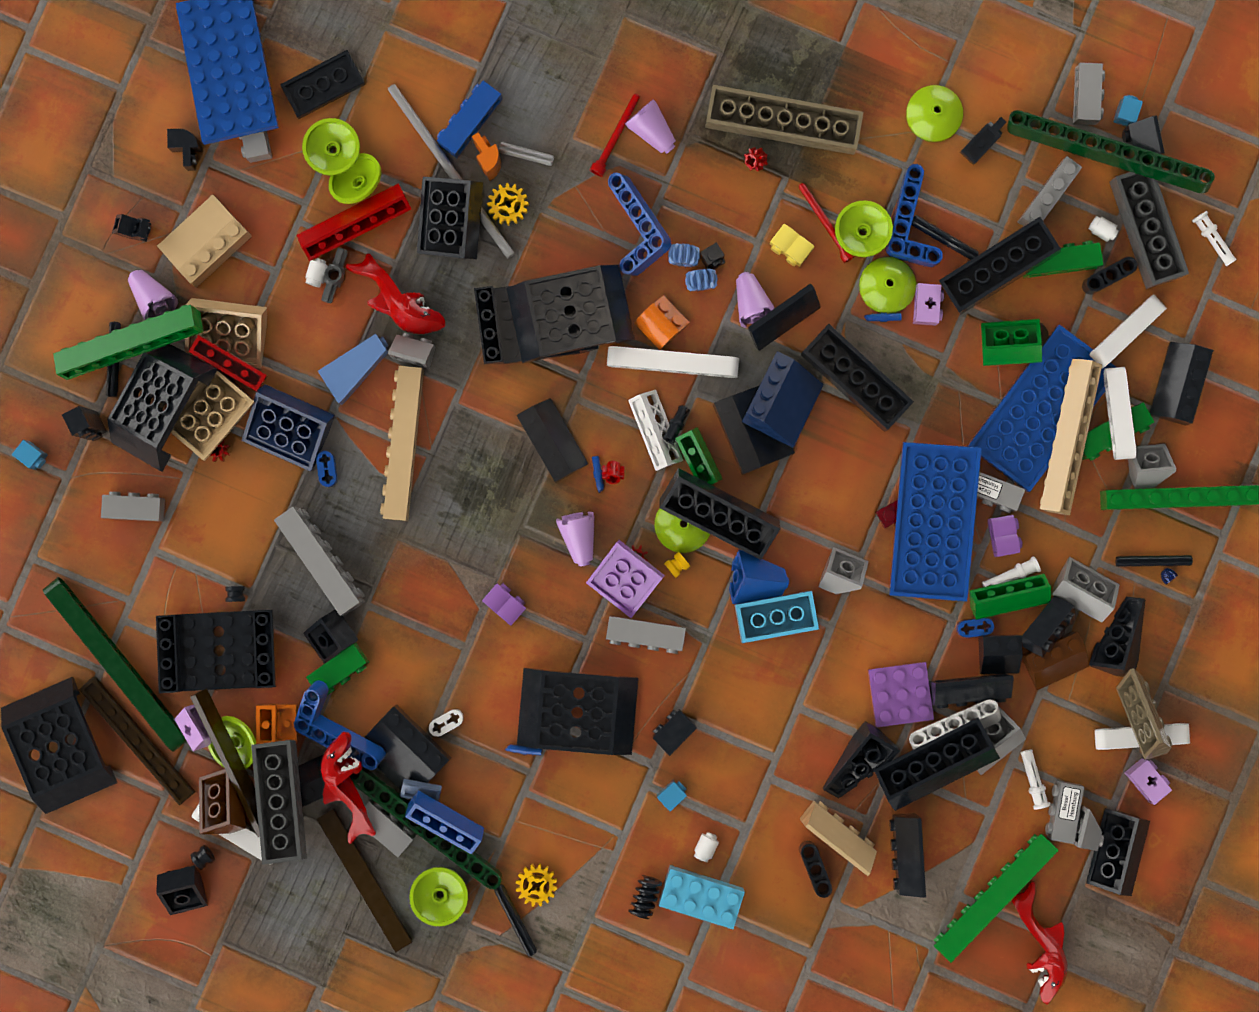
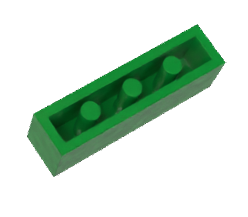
M1094 241L1082 242V245L1075 246V243L1065 244L1061 248V253L1024 275L1023 279L1098 269L1103 266L1100 243H1094Z
M1144 402L1131 407L1134 433L1139 431L1141 434L1151 429L1149 425L1153 424L1154 420ZM1109 420L1088 431L1082 460L1089 458L1092 461L1101 456L1099 452L1112 450Z
M1045 574L970 590V607L976 620L1048 604L1051 601V586Z

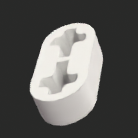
M453 709L441 715L429 724V732L433 736H442L463 722V713L458 709ZM451 713L459 715L458 723L452 721L448 724L447 720L452 717ZM443 722L445 723V726L441 728L440 733L439 731L433 730V728L435 727L434 723H437L438 725Z

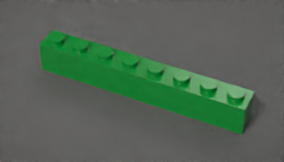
M183 305L174 311H166L160 316L150 317L143 322L130 324L126 328L113 330L104 336H96L90 341L80 342L70 348H63L59 352L53 353L56 374L69 380L202 333L204 331L200 311L192 305Z
M1259 485L1100 491L1101 510L1259 505Z
M1034 834L1027 842L1029 846L1025 850L1021 848L1014 855L1016 860L1012 864L1007 862L1001 869L1003 873L999 878L994 876L987 883L989 888L985 892L981 890L974 897L976 902L972 906L967 904L961 910L963 915L958 920L954 918L947 925L949 930L945 934L940 932L934 939L936 942L934 947L950 963L1059 851L1042 834L1039 836Z

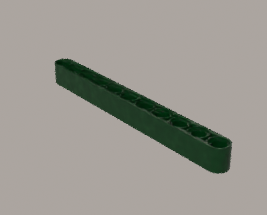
M1016 110L1009 115L1007 130L1012 135L1196 193L1203 194L1208 192L1215 178L1214 173L1207 168L1024 111Z
M57 577L42 589L44 595L165 745L174 752L187 742L174 720V716L69 586L60 577Z
M362 767L358 778L350 775L355 787L485 887L494 890L500 886L502 873L476 852L472 854L466 852L467 859H459L457 854L459 851H464L463 849L452 844L451 848H445L442 844L443 838L438 835L429 836L427 829L414 824L405 817L406 811L405 813L398 812L397 804H403L407 810L409 801L401 798L398 792L368 769ZM367 780H372L375 783L373 790L367 788ZM382 792L390 794V801L382 799ZM480 863L483 870L480 872L475 871L473 864ZM488 876H497L498 882L495 884L490 883Z

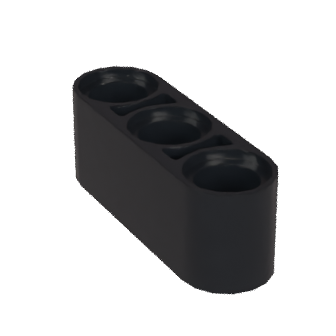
M1125 257L1091 275L1083 281V291L1086 294L1092 295L1136 271L1138 267L1137 261L1133 257ZM1123 263H1127L1129 265V271H1126L1123 268ZM1106 272L1113 274V280L1107 278ZM1090 280L1096 283V289L1090 287Z
M804 841L799 846V853L816 894L821 898H826L832 893V885L814 843ZM806 847H813L811 855H804ZM819 865L820 871L816 874L811 873L812 866ZM821 883L827 884V889L824 892L818 891V886Z

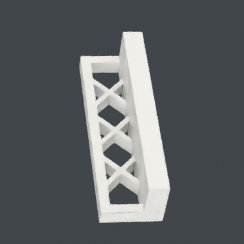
M649 391L629 399V404L655 470L658 471L683 461L676 440L675 443L671 444L662 437V432L666 434L670 425L657 391ZM648 396L652 397L654 402L653 406L649 403L647 398ZM655 415L660 417V424L656 421ZM669 450L674 453L676 459L671 460Z

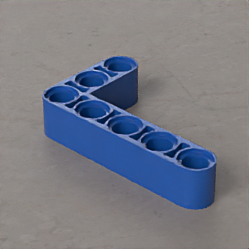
M913 164L904 174L892 221V237L886 246V253L889 257L926 267H935L943 258L942 251L934 246L908 240L924 176L922 166ZM910 171L917 172L918 178H912ZM906 189L912 190L913 193H914V196H912V197L907 196L906 193H905V190H906ZM900 208H907L909 215L902 214ZM896 226H902L905 233H898ZM891 244L899 245L900 251H893ZM911 248L918 251L917 257L910 254ZM928 254H935L937 261H931Z
M613 173L608 179V185L644 238L641 244L620 261V270L624 274L637 276L670 249L671 239L631 179L620 173ZM621 179V185L618 186V182ZM639 209L642 211L640 216H638ZM651 224V230L648 232V226ZM659 239H661V240H662V243H661V245L658 247V241H659ZM647 250V257L644 259V252ZM631 263H633L632 270L629 268Z
M315 681L303 695L294 721L295 730L326 748L343 731L349 732L352 737V753H350L348 758H356L358 761H361L362 767L368 770L376 769L385 758V750L370 740L320 715L328 694V686L323 681Z

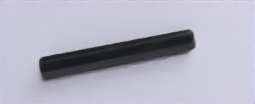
M917 215L913 217L912 226L970 260L979 255L977 250Z
M119 322L109 323V333L113 330L121 329ZM119 362L107 366L106 396L108 397L118 396Z
M1191 555L1117 556L1115 558L1117 567L1190 566L1193 563Z
M501 884L497 889H494V892L527 956H532L537 953V949L504 885Z

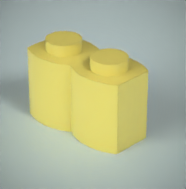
M786 224L782 225L770 241L771 250L778 255H785L787 257L786 261L794 267L796 265L800 267L814 249L813 244Z

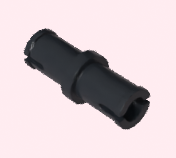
M680 405L674 418L670 420V426L663 437L666 442L675 443V438L679 431L683 430V423L690 412L686 406Z

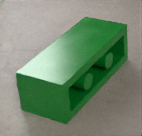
M698 427L675 438L693 476L711 485L723 479Z
M354 643L306 678L311 685L318 680L326 683L328 686V696L335 691L334 686L339 683L343 685L351 680L350 675L354 672L359 674L364 671L369 660L357 643Z

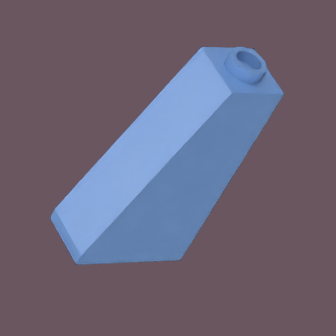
M374 334L318 370L340 405L349 399L388 354L386 347L389 345L383 336L379 338L377 334Z

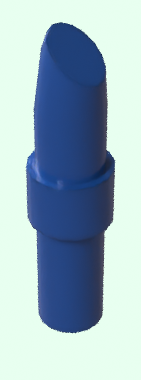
M886 312L865 315L864 318L867 321H901L902 315L901 313Z
M599 456L592 457L593 475L597 490L600 493L604 489Z
M508 745L505 748L506 751L522 755H542V749L520 745Z

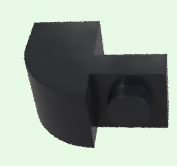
M167 129V148L171 152H183V167L187 171H195V165L198 164V155L195 152H203L201 143L191 132L185 129Z
M118 214L115 218L112 233L129 239L147 242L151 223H149L150 220L145 218L136 219L124 214Z

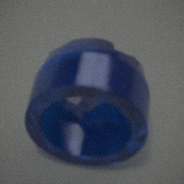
M1170 568L1164 569L1160 574L1162 581L1166 585L1178 576Z

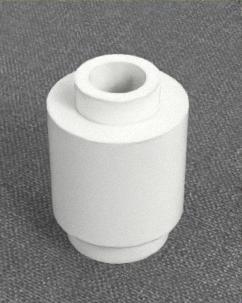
M1095 216L1088 228L1092 231V234L1106 242L1110 239L1113 241L1119 232L1116 229L1118 225L1102 216Z
M319 258L310 261L305 276L306 284L320 288L321 284L324 283L325 270L328 267L326 261Z
M710 832L702 833L694 849V857L708 863L719 844V841L716 840L717 836Z

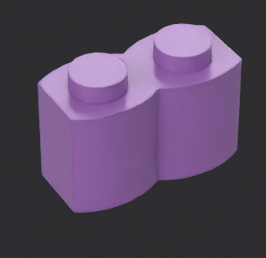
M1007 515L988 519L994 557L1020 553L1022 540L1017 536V529H1019L1017 518H1014V515Z
M497 583L482 601L511 626L526 609L524 606L526 602L519 596L514 598L509 594L511 589L504 583L501 585Z

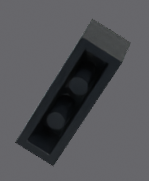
M77 406L62 414L72 436L96 441L103 437L102 434L107 432L97 411Z
M1054 596L1021 636L1023 647L1043 658L1047 652L1052 650L1055 641L1064 635L1068 625L1074 623L1076 619L1075 606Z

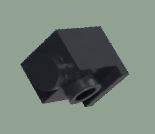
M717 242L700 252V258L707 269H716L725 263L724 254Z

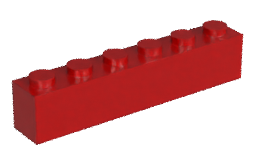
M398 183L296 236L308 260L311 261L412 209Z

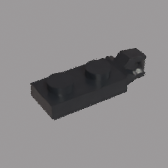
M1000 117L995 124L991 121L987 123L960 153L974 165L1001 137L1002 132L1000 129L1005 125L1006 121Z

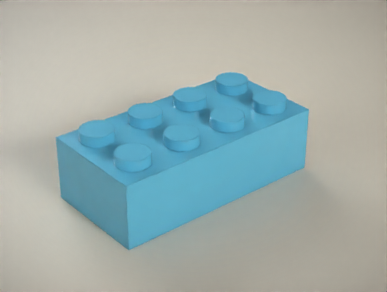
M812 591L734 605L741 643L819 629Z
M670 865L658 904L659 907L734 929L745 891L742 887Z

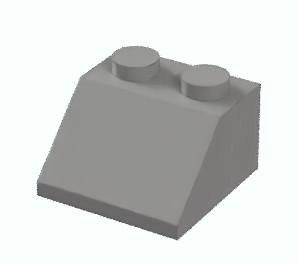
M402 333V336L396 335L388 355L392 359L430 369L436 348L431 344L432 341L421 338L420 341L413 339L414 336Z

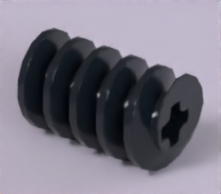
M642 875L644 879L637 881L642 887L635 888L640 893L633 894L637 902H631L635 909H629L628 912L639 918L649 919L648 916L653 915L650 909L655 908V904L652 901H657L658 899L654 894L660 893V889L657 886H662V882L656 878Z

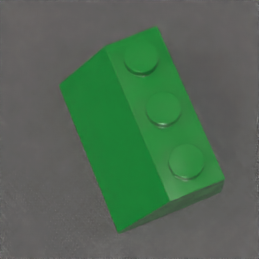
M1040 319L981 323L983 366L1042 362Z

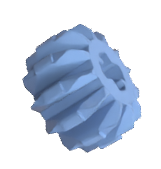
M683 243L672 244L668 251V262L679 267H695L700 260V248Z
M701 269L686 273L685 284L687 285V290L702 291L714 289L718 281L716 270Z

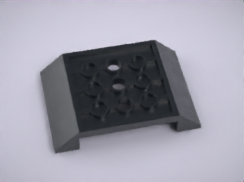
M598 265L527 280L506 288L522 364L541 360V357L612 342L618 344L635 340L619 265ZM563 288H570L572 294L570 297L565 298L561 295V290ZM569 306L576 309V313L571 317L565 314V309ZM572 325L580 328V332L577 335L569 333V328Z
M511 286L474 288L484 365L522 362L506 289ZM563 288L561 290V295L565 298L570 297L572 294L570 288ZM572 306L565 309V314L569 317L576 313V309ZM572 325L569 328L571 335H577L580 332V328L576 325ZM598 346L541 357V359L582 354L596 350Z
M171 344L143 353L107 419L111 443L163 472L171 454L162 450L172 429L198 381L209 386L218 369ZM167 404L166 409L163 411L164 405Z
M273 610L156 616L159 693L199 691L204 689L276 687ZM217 626H221L224 629V634L221 637L216 636L214 633ZM218 645L223 646L225 649V653L222 656H218L215 653ZM219 664L223 665L226 669L224 675H219L216 672V667Z
M524 668L517 745L547 750L605 755H632L638 678ZM576 688H582L585 695L583 698L578 699L573 695V691ZM580 707L583 715L580 718L573 717V708ZM572 727L580 728L581 735L579 737L571 736L570 729Z
M73 677L1 707V728L31 799L45 814L118 783L111 766H105L77 700L76 696L80 695V692ZM69 734H73L76 737V742L73 745L67 741ZM51 742L57 743L58 750L56 752L50 751L49 744ZM34 749L40 753L38 760H34L31 757V752Z

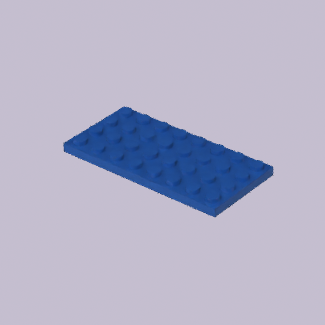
M187 0L175 3L202 143L206 145L279 128L253 0Z
M1060 324L1057 325L1042 346V362L1028 364L967 447L982 448L981 458L1025 489V491L1030 492L1049 467L1048 463L1052 455V445L1057 432V423L1060 418L1061 404L1065 395V385L1068 381L1069 367L1072 359L1093 360L1089 356L1093 349ZM1111 362L1101 369L1094 406L1105 392L1104 369L1116 368Z
M903 442L889 595L967 601L982 448Z

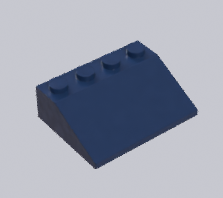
M777 351L742 422L794 448L824 384L797 361Z
M265 384L255 394V403L252 405L241 441L311 472L316 463V457L321 452L329 434L335 415Z

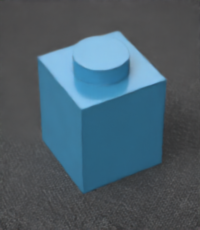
M1132 95L1124 96L1119 101L1113 122L1123 126L1137 122L1143 101L1138 100L1137 97Z
M22 440L12 453V456L29 469L36 470L44 465L47 454L32 442Z
M672 780L656 796L671 811L687 796L684 792L687 789L680 781L676 783Z

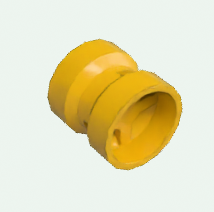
M680 552L674 555V559L664 563L675 578L680 575L682 569L687 570L690 567Z

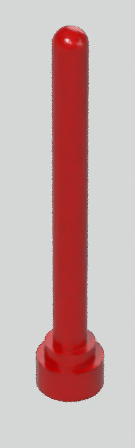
M633 94L601 157L591 165L589 170L593 174L603 177L606 172L605 163L617 143L625 123L629 120L640 99L638 94Z
M801 183L799 185L800 191L839 248L841 260L843 263L850 261L855 256L847 253L839 245L835 235V228L807 186Z

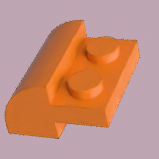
M477 132L472 136L475 147L480 153L476 158L480 168L488 180L491 181L498 175L501 169V158L496 144L490 147L485 136L481 137Z
M664 295L655 303H652L634 322L659 350L665 347L690 323Z
M297 704L256 705V744L296 740L297 743V731L294 728Z

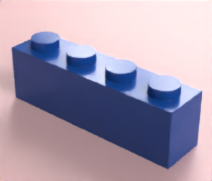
M485 81L475 85L469 99L466 98L462 102L461 110L457 114L452 115L449 120L450 124L437 135L438 145L456 159L472 140V136L479 131L502 101L501 93Z
M418 790L408 803L405 814L406 818L464 851L472 854L482 842L484 827Z

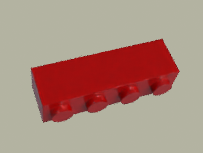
M199 335L188 351L256 392L262 387L268 377L266 374Z

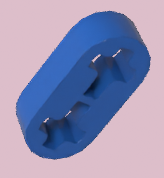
M322 451L316 457L319 481L325 487H333L337 483L338 478L335 458L332 453ZM325 454L330 458V461H327L328 468L325 467L324 462H321ZM327 470L329 472V476H333V480H330V484H328L327 481L323 480V478L327 476Z
M989 618L963 620L956 626L959 636L966 638L989 635L994 630V623ZM983 621L989 624L986 632H984V629H977V626L983 625ZM966 623L969 627L973 626L974 630H968L967 634H965V632L961 631V628Z

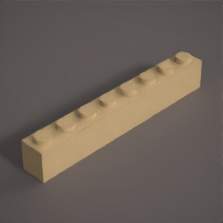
M1072 359L1069 367V376L1065 385V395L1061 404L1057 432L1052 445V455L1048 463L1049 469L1044 481V492L1040 500V509L1050 513L1070 515L1102 369V365L1093 360Z
M399 366V369L395 370L394 381L397 382V388L393 389L392 395L395 407L391 408L390 414L393 426L389 428L388 433L391 445L387 447L386 452L389 464L385 466L384 476L387 477V484L383 485L382 495L385 496V503L381 504L380 509L383 519L409 520L424 370L418 367Z

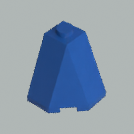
M738 550L731 571H734L733 582H730L729 587L732 604L782 596L785 589L789 586V578L786 575L785 569Z

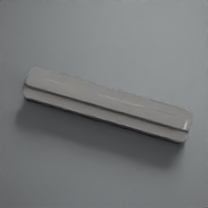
M501 142L498 150L502 154L552 166L554 162V156L551 154Z

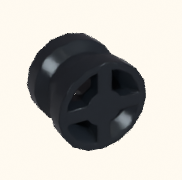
M245 586L225 587L227 592L225 602L245 601L243 596Z
M206 845L200 847L198 852H193L190 855L193 863L200 870L205 868L207 863L215 861L212 851Z

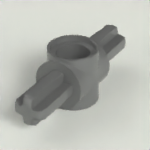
M338 248L333 264H329L325 270L324 283H326L321 298L323 302L332 303L337 287L340 288L345 280L344 274L346 269L343 267L348 254L346 249ZM338 271L339 277L336 280H331V274Z

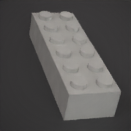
M291 507L275 518L274 521L339 615L349 614L365 602L363 599L365 597L364 593L359 587L356 588L353 585V577L348 571L345 572L342 569L343 563L338 556H333L330 552L332 547L326 540L323 541L319 536L321 531L315 524L312 525L308 520L310 516L307 511L298 507Z

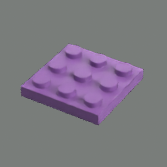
M618 540L586 584L632 618L665 575Z
M926 662L868 669L876 727L934 720Z

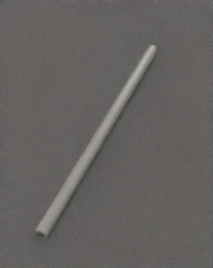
M395 84L391 85L388 91L450 179L463 180ZM481 206V223L507 259L515 254Z

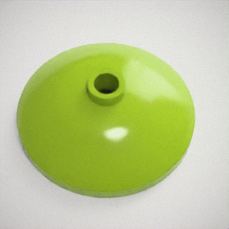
M930 85L921 88L911 97L906 109V119L912 132L919 138L929 142H941L953 136L961 126L963 107L960 99L953 91L944 86ZM935 107H938L940 109L939 113H936L934 111Z
M327 118L314 123L307 130L303 139L302 150L305 160L312 169L323 175L334 176L348 171L355 164L360 153V141L357 133L348 123L336 118ZM332 148H337L335 153L330 152Z
M359 153L357 161L348 171L330 176V194L335 200L343 204H353L366 199L374 192L380 182L381 166L372 155Z
M856 201L849 204L840 212L835 224V235L839 245L847 253L857 257H870L880 253L890 242L893 232V224L888 212L881 205L872 201ZM861 230L866 231V234L861 235L859 232Z
M882 257L872 261L863 270L859 280L860 295L865 304L878 313H897L905 309L913 300L916 292V278L911 268L902 260L893 257ZM887 280H891L893 282V286H888L886 283Z
M659 508L655 517V532L659 541L669 550L689 553L699 549L709 538V533L687 523L685 528L681 527L680 522L682 519Z
M222 716L221 719L245 769L253 764L251 745L256 744L255 737L250 728L238 718ZM213 743L208 746L211 755L218 764L224 767Z
M445 867L430 868L422 872L413 882L409 895L410 905L414 914L422 922L431 926H446L455 922L463 914L468 902L467 886L461 876L451 869ZM442 891L444 896L438 897L437 892Z

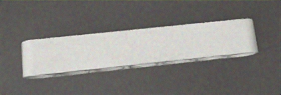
M609 346L607 366L738 378L739 358Z

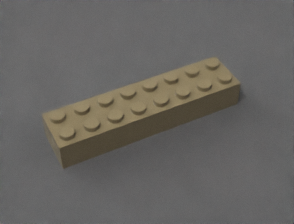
M713 85L705 128L854 155L858 147L864 112Z

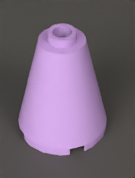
M654 99L625 123L631 131L660 153L665 151L667 154L675 147L673 143L676 140Z
M135 270L130 273L128 283L144 320L176 309L178 299L175 295L145 271Z
M749 272L741 273L739 278L736 279L739 322L741 327L748 328L747 324L755 323L775 309L755 275Z
M583 512L562 516V521L558 518L556 519L557 526L573 562L578 564V566L589 565V561L593 560L595 517L593 512H588V515L583 516Z

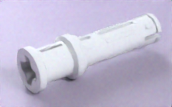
M1205 211L1195 217L1192 222L1197 224L1201 230V235L1207 237L1225 263V266H1228L1237 259L1217 232V225L1212 223L1207 215L1208 212ZM1216 241L1219 242L1226 254L1222 252Z
M1033 556L1031 560L1022 564L1017 563L1014 566L1015 568L983 581L982 585L986 587L990 584L996 585L1019 578H1026V576L1034 572H1041V568Z
M1029 749L1020 752L1030 784L1028 791L1033 798V809L1037 810L1051 806L1045 794L1046 786L1040 780L1033 750Z

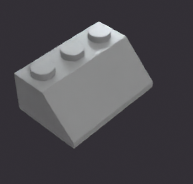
M1069 557L1054 583L1051 595L1074 605L1075 609L1102 623L1115 609L1120 585Z
M1000 707V721L985 728L1000 759L978 769L977 772L980 775L984 774L1026 740L1019 726Z

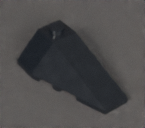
M1126 597L1114 615L1115 619L1109 628L1106 627L1105 635L1094 646L1089 663L1090 667L1120 677H1124L1130 669L1134 668L1136 670L1139 661L1146 601L1144 598Z
M865 721L851 738L823 786V790L839 799L855 788L858 782L866 777L870 778L873 776L875 769L892 761L900 749L880 729Z

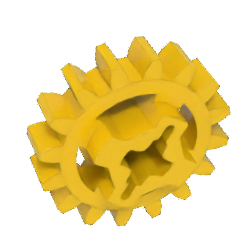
M506 183L505 188L500 184L498 191L496 189L492 190L494 196H488L492 202H488L487 206L491 208L489 213L494 214V220L499 218L501 225L506 221L507 225L510 226L511 221L517 224L518 218L524 219L522 213H528V210L524 207L529 206V202L524 201L527 199V195H521L523 193L522 188L517 190L516 184L510 188L509 183ZM507 193H513L515 196L508 195ZM501 196L500 202L496 203L497 198ZM506 201H509V203H511L510 208L506 206ZM521 204L519 211L515 213L516 207ZM504 212L506 214H509V216H503L501 215V213Z
M539 863L538 868H535L534 864H531L530 869L524 867L525 873L519 872L518 874L521 880H516V884L520 885L516 888V892H521L519 899L526 898L525 904L531 901L532 907H534L536 902H538L540 907L543 901L548 904L550 901L548 897L554 898L555 894L552 891L557 890V886L553 885L557 882V878L552 879L554 872L548 873V866L542 869L541 863ZM537 872V873H541V874H543V875H542V876H537V875H535L534 873ZM527 878L529 885L524 889V880ZM534 881L536 883L542 882L539 889L538 887L532 888ZM549 881V890L546 892L544 885ZM531 894H535V895H538L539 897H532V896H530V895H531Z

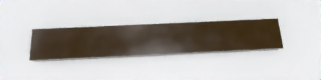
M96 677L91 678L79 689L179 806L195 793L194 789Z
M204 689L191 696V700L257 837H260L255 787L208 690Z
M335 809L317 818L316 820L395 953L413 942L357 846L354 842L349 844L348 831Z

